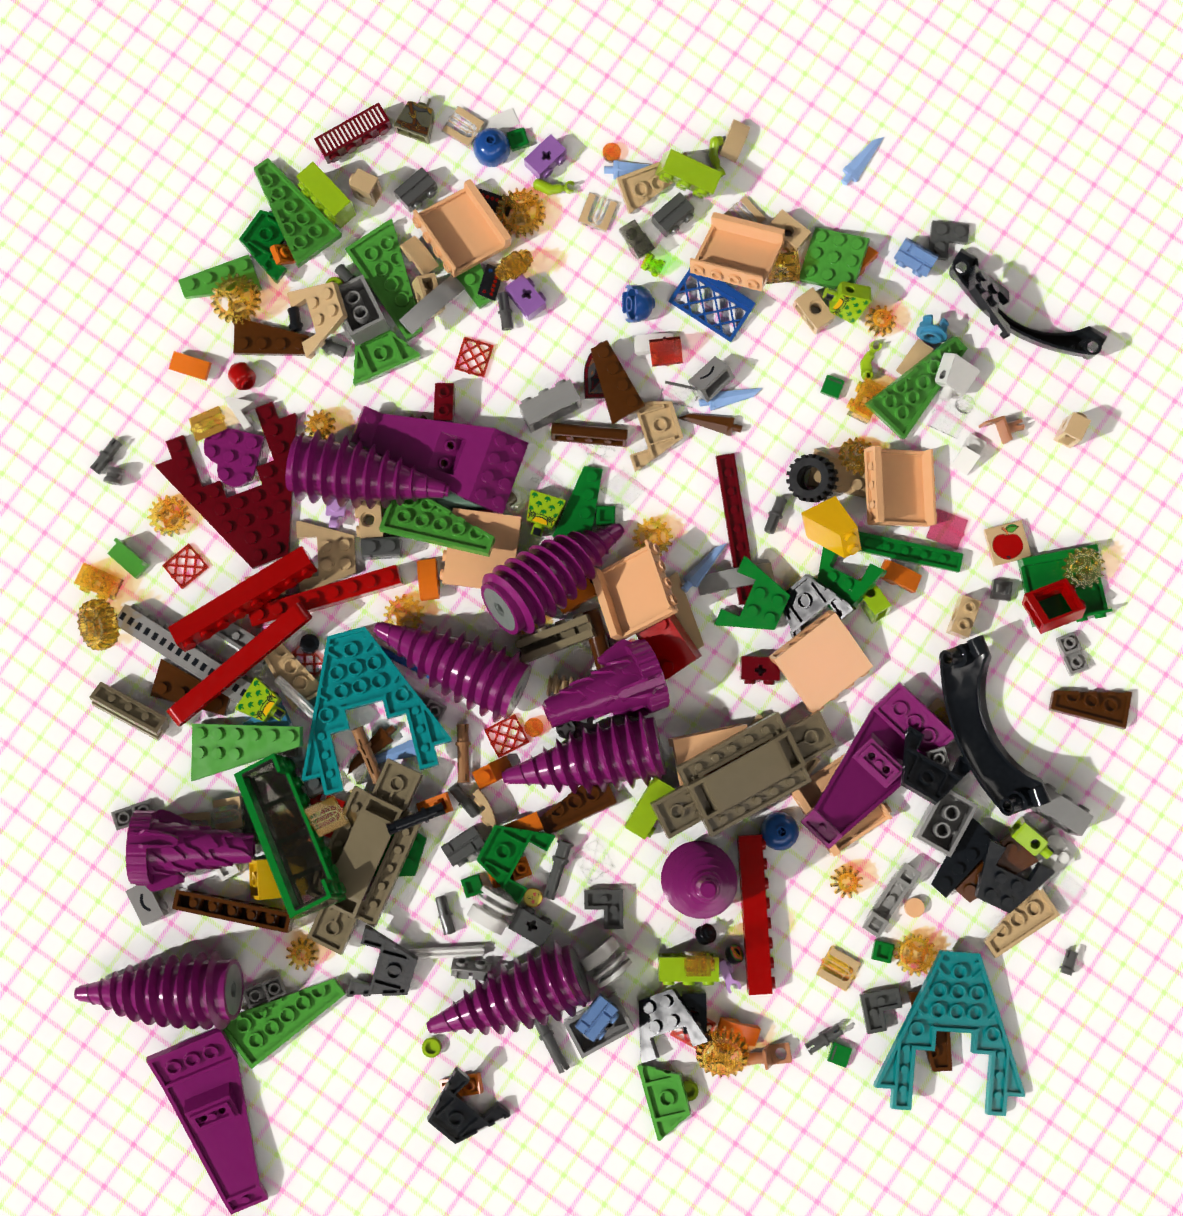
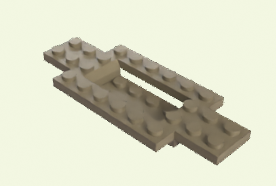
M820 711L810 714L787 728L779 712H774L676 766L683 785L652 801L650 805L668 839L701 821L709 836L713 837L812 782L805 768L806 762L836 746V743ZM771 739V741H769V742L763 744L762 746H760V747L754 749L753 751H751V752L745 754L744 756H742V757H740V758L734 760L733 762H731V763L725 765L724 767H722V768L716 770L715 772H713V773H711V774H709V775H707V776H703V775H705V774H707V773L713 771L714 769H716V768L722 766L723 764H725V763L731 761L732 759H734V758H736V757L742 755L743 753H745V752L751 750L752 748H754V747H756V746L762 744L763 742H765V741Z
M387 758L372 793L354 786L342 812L348 824L334 830L327 846L332 854L330 857L332 863L336 865L339 871L338 878L346 888L345 895L347 899L319 910L307 936L308 939L343 955L358 920L373 927L377 926L422 823L394 834L365 900L363 898L391 838L386 823L413 814V812L408 811V808L423 777L422 773ZM324 869L315 873L306 893L316 899L326 896L321 882L322 879H327Z

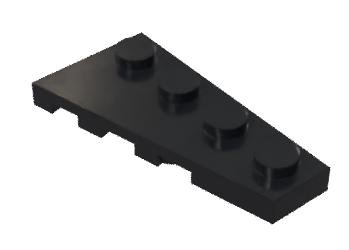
M973 817L952 856L945 857L931 883L946 899L983 860L987 850L986 843L988 838L998 843L1000 842Z

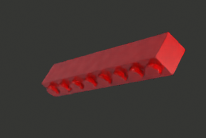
M300 546L170 625L168 629L176 645L186 652L195 648L202 641L210 639L220 630L228 628L235 621L244 618L253 610L261 608L263 604L277 598L284 591L295 587L302 580L310 578L318 569L309 553L303 546Z
M392 565L266 602L261 608L255 609L248 614L252 627L257 629L270 625L298 602H301L308 612L312 613L404 585L399 567Z
M761 834L737 835L748 995L773 994L772 989L776 988L775 977L771 976V969H774V958L770 957V949H773L772 937H769L768 932L772 925L771 917H767V909H770V899L766 897V889H769L768 877H765L764 870H767V858H763V850H766V841L762 838Z

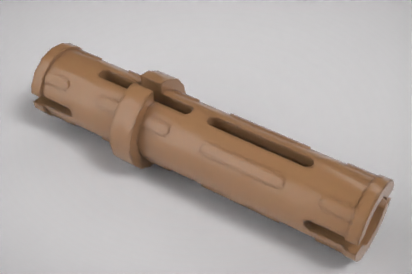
M456 724L457 782L465 783L470 782L469 745H471V741H469V724Z
M363 726L351 730L358 745L356 747L357 751H360L372 783L376 784L381 770L372 751V743L368 741Z

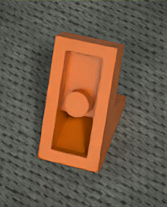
M506 755L473 771L472 774L481 790L503 779L502 772L512 767Z
M448 792L416 803L418 811H421L420 809L423 807L426 809L442 802L445 813L454 811Z

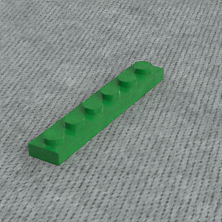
M858 531L862 549L858 552L955 573L960 572L963 553Z

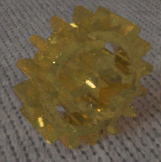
M527 249L511 252V254L501 259V263L495 269V274L501 282L504 280L507 282L510 278L511 280L517 279L518 276L526 273L527 267H530L531 263L534 262L532 254Z
M857 437L854 440L849 438L847 442L844 441L838 451V454H840L838 460L843 461L841 466H847L846 471L852 470L853 475L859 472L860 476H863L865 473L864 449L871 447L872 443H865L864 438L859 441Z
M165 495V500L158 497L159 502H152L154 508L148 509L152 513V515L147 516L148 519L152 520L149 525L155 527L154 531L156 533L160 532L162 536H165L167 533L169 537H173V532L180 535L179 530H186L184 524L190 523L186 519V517L191 516L190 513L186 512L189 507L183 505L184 501L182 499L178 500L176 496H173L171 499L170 496ZM173 504L177 505L180 511L174 510ZM158 521L164 522L165 528H163Z
M651 517L649 522L644 518L643 525L637 523L639 529L633 530V533L637 535L632 537L633 541H637L634 544V548L639 547L641 549L646 546L645 541L641 544L640 533L645 537V540H649V534L651 536L655 534L656 541L652 540L651 542L658 545L660 549L659 556L662 557V551L666 553L669 551L666 546H672L673 544L669 541L673 539V535H669L672 528H666L667 522L661 524V518L654 521L653 517ZM648 526H657V528L649 529ZM662 532L665 534V543L661 540Z
M1082 547L1081 551L1076 548L1075 554L1069 552V560H1063L1067 565L1062 566V569L1066 570L1062 575L1068 578L1069 583L1073 584L1075 588L1080 587L1085 590L1086 585L1093 588V582L1099 584L1098 577L1103 578L1104 575L1101 574V571L1106 570L1105 567L1101 566L1105 562V560L1099 559L1101 554L1095 553V550L1091 548L1088 550L1086 547Z
M405 594L402 595V599L396 595V601L389 600L390 607H384L388 610V613L383 614L384 617L388 618L385 621L386 623L395 625L392 620L393 614L397 618L396 625L405 627L407 623L413 622L409 627L418 629V624H424L421 620V617L426 616V614L421 613L424 606L418 607L420 601H413L414 597L412 595L409 599H407ZM404 603L402 607L396 608L398 604ZM412 606L415 607L417 611V616L413 615L411 611L413 608ZM407 611L406 613L412 618L404 617L402 620V617L397 612L405 613Z
M910 933V938L903 935L904 941L898 940L897 942L900 946L894 947L898 954L893 955V957L899 959L896 965L898 967L902 966V972L908 970V975L910 976L915 972L916 976L920 977L921 971L928 974L927 968L932 967L931 962L935 960L933 955L937 954V951L932 950L935 944H928L930 938L925 937L922 939L923 935L918 933L917 937L914 933ZM913 942H921L924 945L915 946ZM913 949L919 952L917 953V959L912 957L914 955ZM928 954L927 960H926V962H925V961H924L925 955ZM915 963L918 967H909L907 964Z

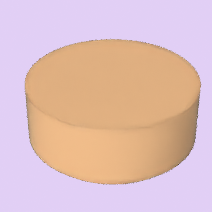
M912 897L906 900L904 911L908 916L917 918L924 913L925 906L920 899Z

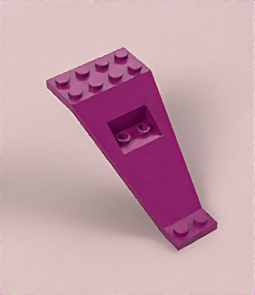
M363 406L350 442L357 444L361 439L363 447L368 450L375 444L377 454L381 456L389 449L390 459L397 462L402 456L404 465L410 468L415 465V470L450 485L451 493L498 514H503L529 444L496 428L384 414L366 406ZM448 442L452 443L451 449L447 446ZM442 460L446 462L444 467L441 465Z
M900 681L871 708L815 807L800 821L828 849L901 786L905 731L909 726L924 734L917 751L925 756V751L946 746L955 738L952 729ZM869 753H874V754H875V757H874V758H870V757L868 756V754H869ZM888 766L890 770L884 771L882 768Z
M215 1028L147 1056L146 1062L163 1088L229 1213L232 1215L268 1200V1193L259 1178L238 1055L225 1032Z

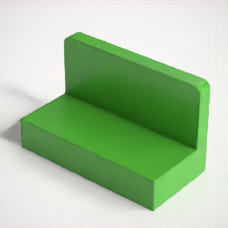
M115 538L113 541L116 544L107 554L134 578L138 579L150 564L125 542Z

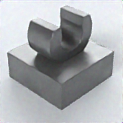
M993 579L990 599L1011 601L1013 582Z

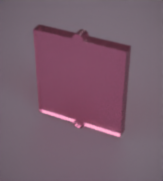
M936 509L937 525L929 527L926 538L957 550L962 537L965 536L964 531L968 520Z

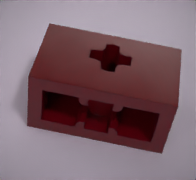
M435 383L433 420L455 422L456 388L454 383Z
M741 656L739 680H743L744 684H756V681H763V685H775V682L780 681V669L769 657ZM759 666L764 670V673L760 676L758 672H755V669Z

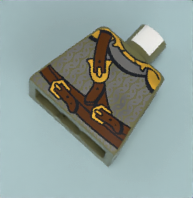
M421 95L418 103L413 101L407 102L394 124L396 133L429 145L435 119L434 110L429 107L431 102L429 97Z

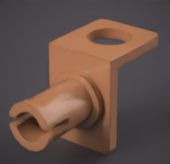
M1004 415L985 421L978 427L980 429L995 424L1001 442L1004 445L1013 440L1011 433L1024 430L1025 425H1019V423H1023L1022 419L1007 423Z
M788 1042L768 1044L762 1052L746 1053V1063L748 1066L764 1064L765 1070H769L775 1064L792 1062L791 1049ZM778 1048L785 1049L787 1053L786 1058H778L776 1050Z

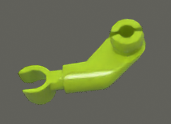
M713 136L710 139L708 157L712 167H714L713 169L722 172L721 177H723L726 173L720 166L718 150L719 146L723 145L724 140L722 136Z
M538 178L533 182V188L547 195L559 194L563 191L567 194H572L574 190L568 189L567 185L574 186L575 183L567 181L565 185L551 184Z
M875 340L869 344L870 350L866 352L860 361L861 377L865 381H870L874 377L871 362L875 357L876 351L882 348V342L879 343L877 349H874L873 344Z

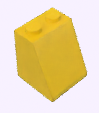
M836 496L801 513L808 539L843 558L854 555L862 550L858 527Z
M285 856L293 875L307 870V861L304 859V856ZM260 858L249 862L250 899L282 898L267 859ZM303 877L296 880L301 896L306 895L308 890V880Z

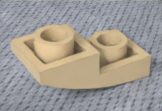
M733 119L718 154L736 163L750 127Z
M415 235L400 245L409 262L413 261L421 275L428 274L439 266L432 254Z
M918 339L896 371L903 375L930 354L934 348Z
M477 789L473 793L475 796L473 800L480 808L482 806L485 807L480 813L482 815L481 821L487 827L490 825L493 827L495 824L497 825L492 806L484 793Z

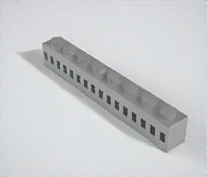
M125 604L113 622L120 629L201 680L205 679L222 665L223 660L214 654L212 657L206 654L207 650L200 645H196L195 648L184 652L176 645L167 624L164 626L157 623L159 619L151 614H148V616L141 613L143 609L135 604H132V606ZM245 675L226 689L223 694L239 703L254 679Z

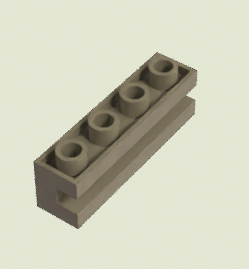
M581 612L573 615L572 620L566 621L562 619L555 622V626L548 628V626L537 629L538 633L520 635V639L515 641V644L522 654L520 656L522 662L529 663L597 637L590 615H584Z
M101 681L89 696L90 700H92V706L157 741H160L170 726L166 716Z

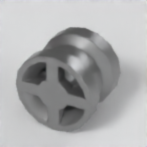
M106 466L105 471L107 474L103 478V482L122 486V476L125 474V470Z
M570 721L557 726L556 732L561 738L567 739L569 738V732L574 735L575 725Z

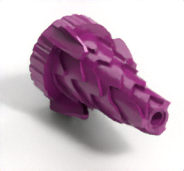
M622 639L597 658L598 663L605 667L591 671V675L573 681L568 687L559 690V693L548 697L542 704L545 715L551 727L554 728L570 721H581L590 717L596 719L613 713L615 716L639 717V712L641 711L643 716H647L669 707L670 699L663 671L649 643L645 639H638L633 642Z
M158 809L157 811L135 810L129 822L126 840L125 861L128 881L130 884L146 886L151 892L184 883L185 876L181 872H196V869L213 870L233 866V864L252 862L256 854L255 833H231L227 830L211 829V826H191L192 822L164 809Z

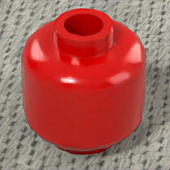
M239 362L231 365L228 371V379L238 390H249L255 384L256 374L247 363Z

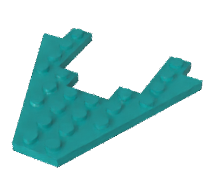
M365 626L327 636L302 774L303 782L321 778L325 796L345 791L332 735L351 730L346 712L348 710L383 701L387 719L406 715L420 770L439 766L435 746L453 742L452 738Z
M939 950L873 1086L875 1088L891 1089V1109L911 1110L916 1050L935 1051L937 1031L971 1033L970 1052L973 1054L989 1055L984 1113L993 1116H1006L1008 1096L1025 1097V1091L981 954L977 952Z

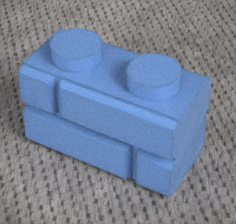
M906 237L894 259L897 260L895 262L902 268L906 266L911 268L912 273L921 278L922 276L927 277L939 255Z
M599 993L575 1024V1027L591 1041L601 1040L607 1032L605 1028L609 1022L613 1024L619 1017L617 1013L619 1008L603 994Z

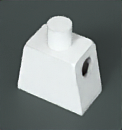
M944 352L935 377V383L943 387L939 398L949 401L952 394L964 395L980 373V370L959 355Z

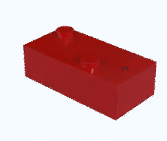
M675 614L636 633L638 639H645L652 647L666 680L702 657Z

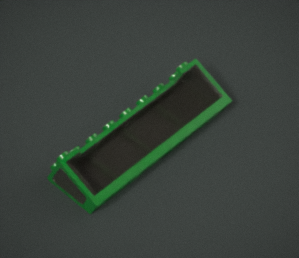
M273 753L235 773L234 777L290 919H300L347 899L345 895L346 888L338 878L339 871L336 865L332 863L330 858L332 856L331 851L323 841L324 835L320 837L316 831L320 829L316 825V815L313 814L308 817L305 812L306 809L310 808V799L302 789L303 782L296 774L294 761L289 757Z

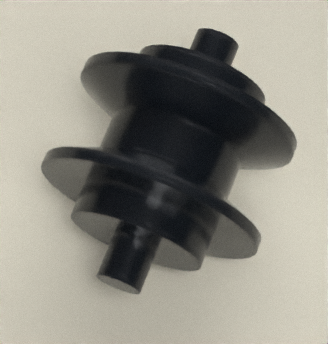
M703 924L697 927L695 931L696 939L702 945H708L716 940V930L711 924Z

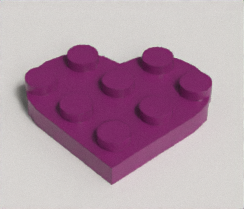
M226 427L225 430L205 438L204 454L213 463L217 464L218 478L224 484L232 488H241L251 482L256 474V467L259 464L265 437Z

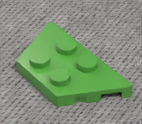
M391 330L358 346L355 344L353 384L356 387L421 358V355Z
M641 1063L637 1065L656 1137L658 1141H661L692 1113L681 1073Z

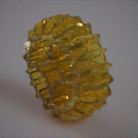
M516 187L515 193L509 190V196L503 194V200H498L499 206L496 207V212L498 213L496 216L505 229L509 230L510 236L515 233L517 239L520 237V234H523V238H526V233L533 236V230L539 232V226L544 225L542 219L546 218L544 213L546 207L542 206L544 204L542 199L538 200V193L533 195L532 189L526 193V188L519 192V189ZM510 206L513 213L508 220L505 214ZM532 206L536 210V215L533 218V220L530 218L529 215Z
M236 273L234 278L231 274H228L227 280L221 277V284L215 282L218 288H212L211 290L214 295H210V299L213 300L210 305L214 308L213 312L219 314L218 318L220 320L225 318L227 324L232 320L233 325H236L238 320L241 324H244L245 318L251 321L249 317L251 314L256 317L257 314L254 310L261 309L257 304L262 303L261 298H259L262 294L260 291H257L259 287L257 284H253L254 281L251 278L247 280L246 275L240 278V275ZM235 287L232 291H227L228 289ZM244 288L250 291V301L243 297ZM222 297L229 301L227 311L222 307ZM241 307H244V308H245V309H243L242 311L237 312V310H238L239 308H241Z
M91 599L82 603V607H79V613H77L78 620L76 622L79 625L77 629L80 630L79 636L83 637V642L86 643L87 647L97 651L107 650L115 646V643L118 642L117 637L120 636L118 630L121 628L118 626L119 620H117V613L114 612V607H110V603L106 602L105 599Z
M717 1026L715 1031L709 1029L707 1034L711 1041L696 1047V1059L699 1062L700 1068H704L705 1073L711 1072L712 1078L716 1074L719 1075L720 1079L723 1075H726L728 1079L730 1074L736 1076L738 1071L742 1072L744 1066L748 1063L749 1046L746 1043L745 1037H741L740 1032L734 1033L733 1028L729 1031L726 1030L725 1026L722 1030H719ZM713 1045L714 1049L708 1054L707 1050ZM738 1051L737 1056L732 1060L731 1056Z

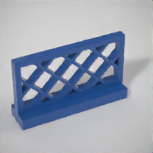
M690 267L668 301L730 343L756 306L754 301L723 281L690 273ZM690 276L697 280L698 287L687 289L686 281ZM710 288L713 291L714 297L703 299L701 289ZM699 290L701 300L690 302L688 292ZM686 293L688 303L678 304L674 301L678 294ZM716 299H727L729 307L718 310ZM714 300L716 310L705 313L703 302ZM701 303L703 313L697 315L692 313L690 305ZM741 308L746 312L741 319L734 320L733 309ZM730 310L732 320L721 323L719 312ZM717 313L719 323L709 324L706 315ZM733 323L734 331L729 337L723 333L722 325Z

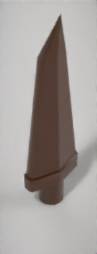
M691 413L678 417V419L725 434L726 436H731L732 431L741 433L743 425L734 424L735 418Z
M394 725L389 726L386 730L380 727L369 740L372 743L371 748L374 755L394 741L391 738V735L397 730ZM360 752L351 761L348 774L364 763Z

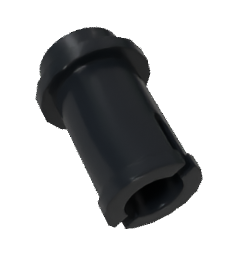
M299 307L287 309L290 321L288 327L292 332H300L304 326L301 322Z

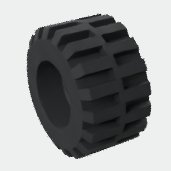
M816 454L801 455V458H796L794 464H790L791 470L787 471L786 475H789V479H786V483L790 484L788 489L793 491L792 495L794 497H798L801 501L817 503L825 501L828 496L833 495L832 491L833 489L836 490L837 485L835 483L839 481V478L836 477L838 471L834 469L835 465L828 458ZM816 467L820 471L821 482L818 487L810 490L804 483V475L808 469Z

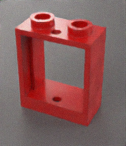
M1067 578L1025 593L1022 601L1023 607L1040 634L1083 618L1086 610L1084 601L1078 597L1074 585L1070 584ZM1061 593L1072 611L1049 620L1039 601Z

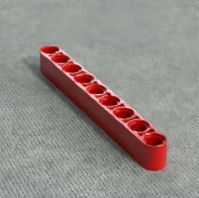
M301 602L296 603L174 703L166 712L178 727L182 726L312 619V615Z

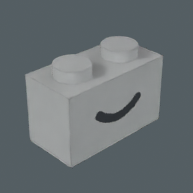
M714 356L688 380V383L693 392L708 403L735 376L729 365Z
M138 885L125 891L142 926L148 925L169 913L167 910L168 904L164 898L161 899L159 891L151 892L146 886Z

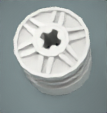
M483 885L480 890L487 897L478 893L477 898L483 904L473 903L467 916L484 928L502 935L508 925V922L502 917L503 914L512 917L514 913L507 909V907L516 910L518 904L506 893Z
M612 935L601 941L580 959L581 964L587 971L594 968L597 969L592 977L594 980L603 976L597 983L600 988L616 981L632 964L630 958L621 962L626 956L625 952L615 955L620 945Z

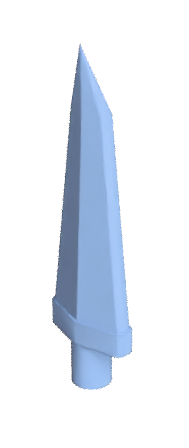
M884 137L872 140L843 168L842 171L846 174L841 180L843 185L846 186L851 180L854 182L859 180L860 175Z
M613 160V166H604V174H613V180H616L617 177L649 166V164Z
M762 388L720 391L708 403L703 399H699V406L709 405V409L712 411L752 398Z
M727 543L715 547L683 577L685 583L681 589L687 593L692 586L697 588Z
M411 739L376 755L375 758L378 764L386 762L387 758L399 760L416 756L413 740Z

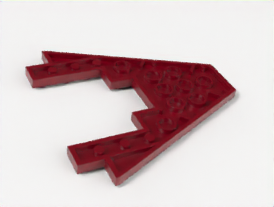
M273 402L255 408L273 457V461L256 467L262 485L227 497L222 481H217L203 487L184 435L165 441L172 459L155 465L162 475L252 569L275 562L290 553L293 492L287 490L285 475L289 450L297 435L298 416L296 413L279 418Z

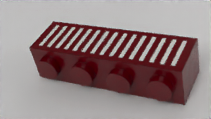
M378 102L317 136L314 140L327 164L335 163L345 154L355 152L361 145H367L379 135L387 134L392 129V126Z

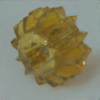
M879 304L876 305L875 309L870 308V314L865 315L867 321L864 323L865 326H870L868 333L875 331V337L879 333L882 337H885L886 333L891 334L892 328H895L897 325L894 322L897 316L891 315L894 310L890 309L887 311V305H884L881 309Z
M321 409L318 414L316 410H313L314 416L307 414L310 421H304V425L308 426L304 431L313 437L318 430L317 424L320 425V422H322L324 426L320 429L323 439L327 440L326 435H330L332 433L331 430H336V426L333 425L336 420L331 418L332 414L330 412L325 414V411Z
M841 865V872L838 869H834L837 876H830V879L835 880V882L830 883V887H836L833 891L834 894L840 892V897L844 898L847 893L850 899L852 898V891L858 895L859 892L856 888H863V885L858 884V881H862L863 877H856L860 871L857 869L853 871V866L850 865L847 871L844 865ZM847 877H849L848 880H850L851 883L850 885L846 884V886L844 887L845 884L842 883V880L847 879Z
M298 937L297 942L292 940L290 942L292 947L286 948L291 953L286 955V959L292 958L289 965L292 966L296 963L295 970H299L302 965L304 971L308 969V965L310 967L315 966L313 960L317 961L319 957L314 954L320 951L319 948L313 949L316 942L309 944L310 939L306 938L303 941L302 937ZM305 950L306 953L301 958L299 954L301 953V951Z

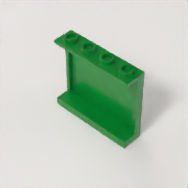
M1097 544L1026 557L1017 561L1024 594L1067 578L1069 583L1074 585L1076 594L1086 605L1083 618L1076 620V623L1087 621L1089 616H1095V619L1107 617L1106 613L1113 611L1107 607L1095 554L1099 551ZM1061 593L1039 601L1049 620L1072 611ZM1030 618L1032 628L1036 627L1032 619Z

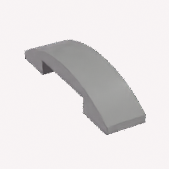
M449 276L399 321L411 335L414 334L431 317L459 295L465 287L456 277Z
M771 562L755 564L775 581ZM738 568L709 573L705 575L698 586L699 594L701 596L753 585L755 579L738 573Z
M904 862L882 891L862 928L879 938L889 924V919L922 873Z

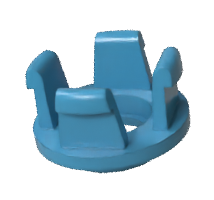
M924 315L923 321L920 322V326L916 330V335L924 342L930 344L946 341L949 322L942 318L939 326L933 325V315Z

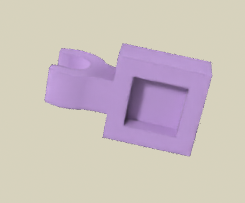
M336 498L331 505H326L325 512L326 516H331L329 528L333 530L339 529L340 517L345 518L347 504L344 507H340Z
M724 958L719 959V969L726 983L728 993H732L730 989L732 984H736L740 990V982L731 976V973L734 971L730 962H726Z

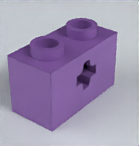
M550 134L524 158V165L537 179H546L552 174L553 169L557 165L560 166L565 162L567 157L566 148Z
M521 274L505 287V291L525 318L530 321L546 309L545 301L547 299L541 291L537 292L535 290V284L530 277L526 278ZM525 294H526L527 296L530 295L531 298H530V299H528L527 297L524 298V295H525Z

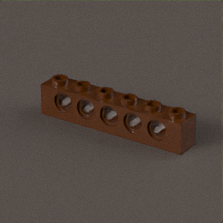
M186 888L176 889L172 905L174 910L284 933L291 932L294 919H290L286 909Z

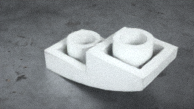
M652 333L634 336L635 354L641 356L655 352L658 356L675 352L674 334Z

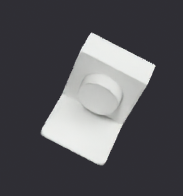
M232 397L224 398L244 430L248 433L254 431L255 429L251 425L254 421L247 412L257 407V405L253 401Z
M970 433L950 467L967 476L980 458V453L987 442Z

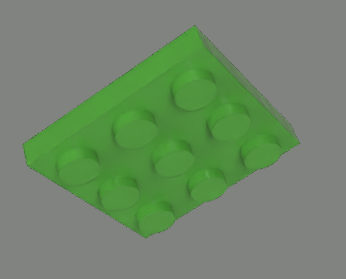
M815 227L798 280L831 289H836L840 282L843 281L856 284L870 239Z

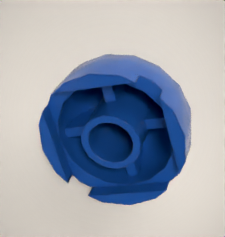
M486 128L476 135L473 142V152L480 164L486 167H497L502 162L507 161L510 155V143L507 136L501 130Z
M627 285L625 287L628 288L627 292L622 294L623 314L627 313L628 317L625 320L628 323H637L648 319L655 308V299L652 297L651 292L642 285Z
M774 812L763 819L760 826V834L766 841L767 847L783 851L791 848L796 843L799 836V827L791 815L785 812Z

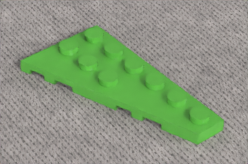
M269 158L253 168L298 268L342 237V233Z
M391 218L346 247L345 250L408 342L422 333L423 329L420 327L411 335L399 321L416 304Z
M950 337L864 405L900 439H905L941 388L940 385L935 383V377L944 352L954 353L962 357L968 348L957 337Z
M421 498L416 502L413 499H406L401 506L397 504L396 500H392L385 511L379 527L380 532L487 557H490L495 543L494 536L477 526L471 525L464 518L454 515L449 509L428 498Z
M193 723L191 782L264 759L273 753L279 754L303 746V726Z
M332 978L240 1012L235 1020H231L223 1031L252 1069L343 997L346 992L339 982Z

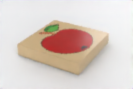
M1022 520L983 530L993 567L1018 561L1022 558L1032 557Z

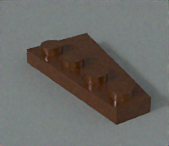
M235 317L234 355L305 356L302 342L310 338V336Z
M608 340L591 348L590 351L611 424L613 425L645 407V404Z
M161 659L150 696L176 703L201 681L166 660ZM222 693L202 710L226 716L231 698Z
M1052 691L1048 710L1124 730L1127 726L1132 692Z
M609 784L605 793L602 792L598 785H593L591 794L586 791L584 786H579L576 794L571 792L566 798L558 802L539 818L545 833L554 834L618 803Z
M1010 833L999 842L1006 849L997 864L1016 874L1039 861L1012 838ZM983 861L955 889L969 903L977 899L974 894L979 873L982 872Z
M907 991L911 1006L919 991ZM937 1031L935 1051L925 1050L931 1071H953L950 1032Z

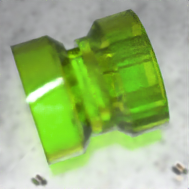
M649 252L640 268L651 272V275L657 278L663 270L666 261L655 259V255Z

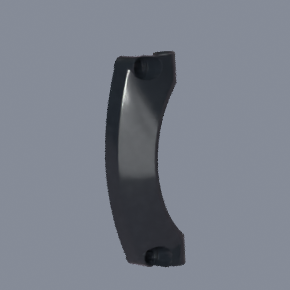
M961 248L952 262L949 275L982 311L969 292V269L975 265L979 267L978 258ZM998 307V313L1010 325L1011 334L1031 344L1054 352L1090 360L1101 351L1102 345L1107 338V335L1090 326L1066 333L1037 331L1014 321ZM987 310L982 311L985 315H987L990 318V314Z
M977 636L966 641L967 643L940 652L941 684L948 719L957 745L980 786L1000 809L1001 813L1006 816L1051 802L1043 780L1014 760L1000 742L992 726L986 703V677L992 656L984 636Z

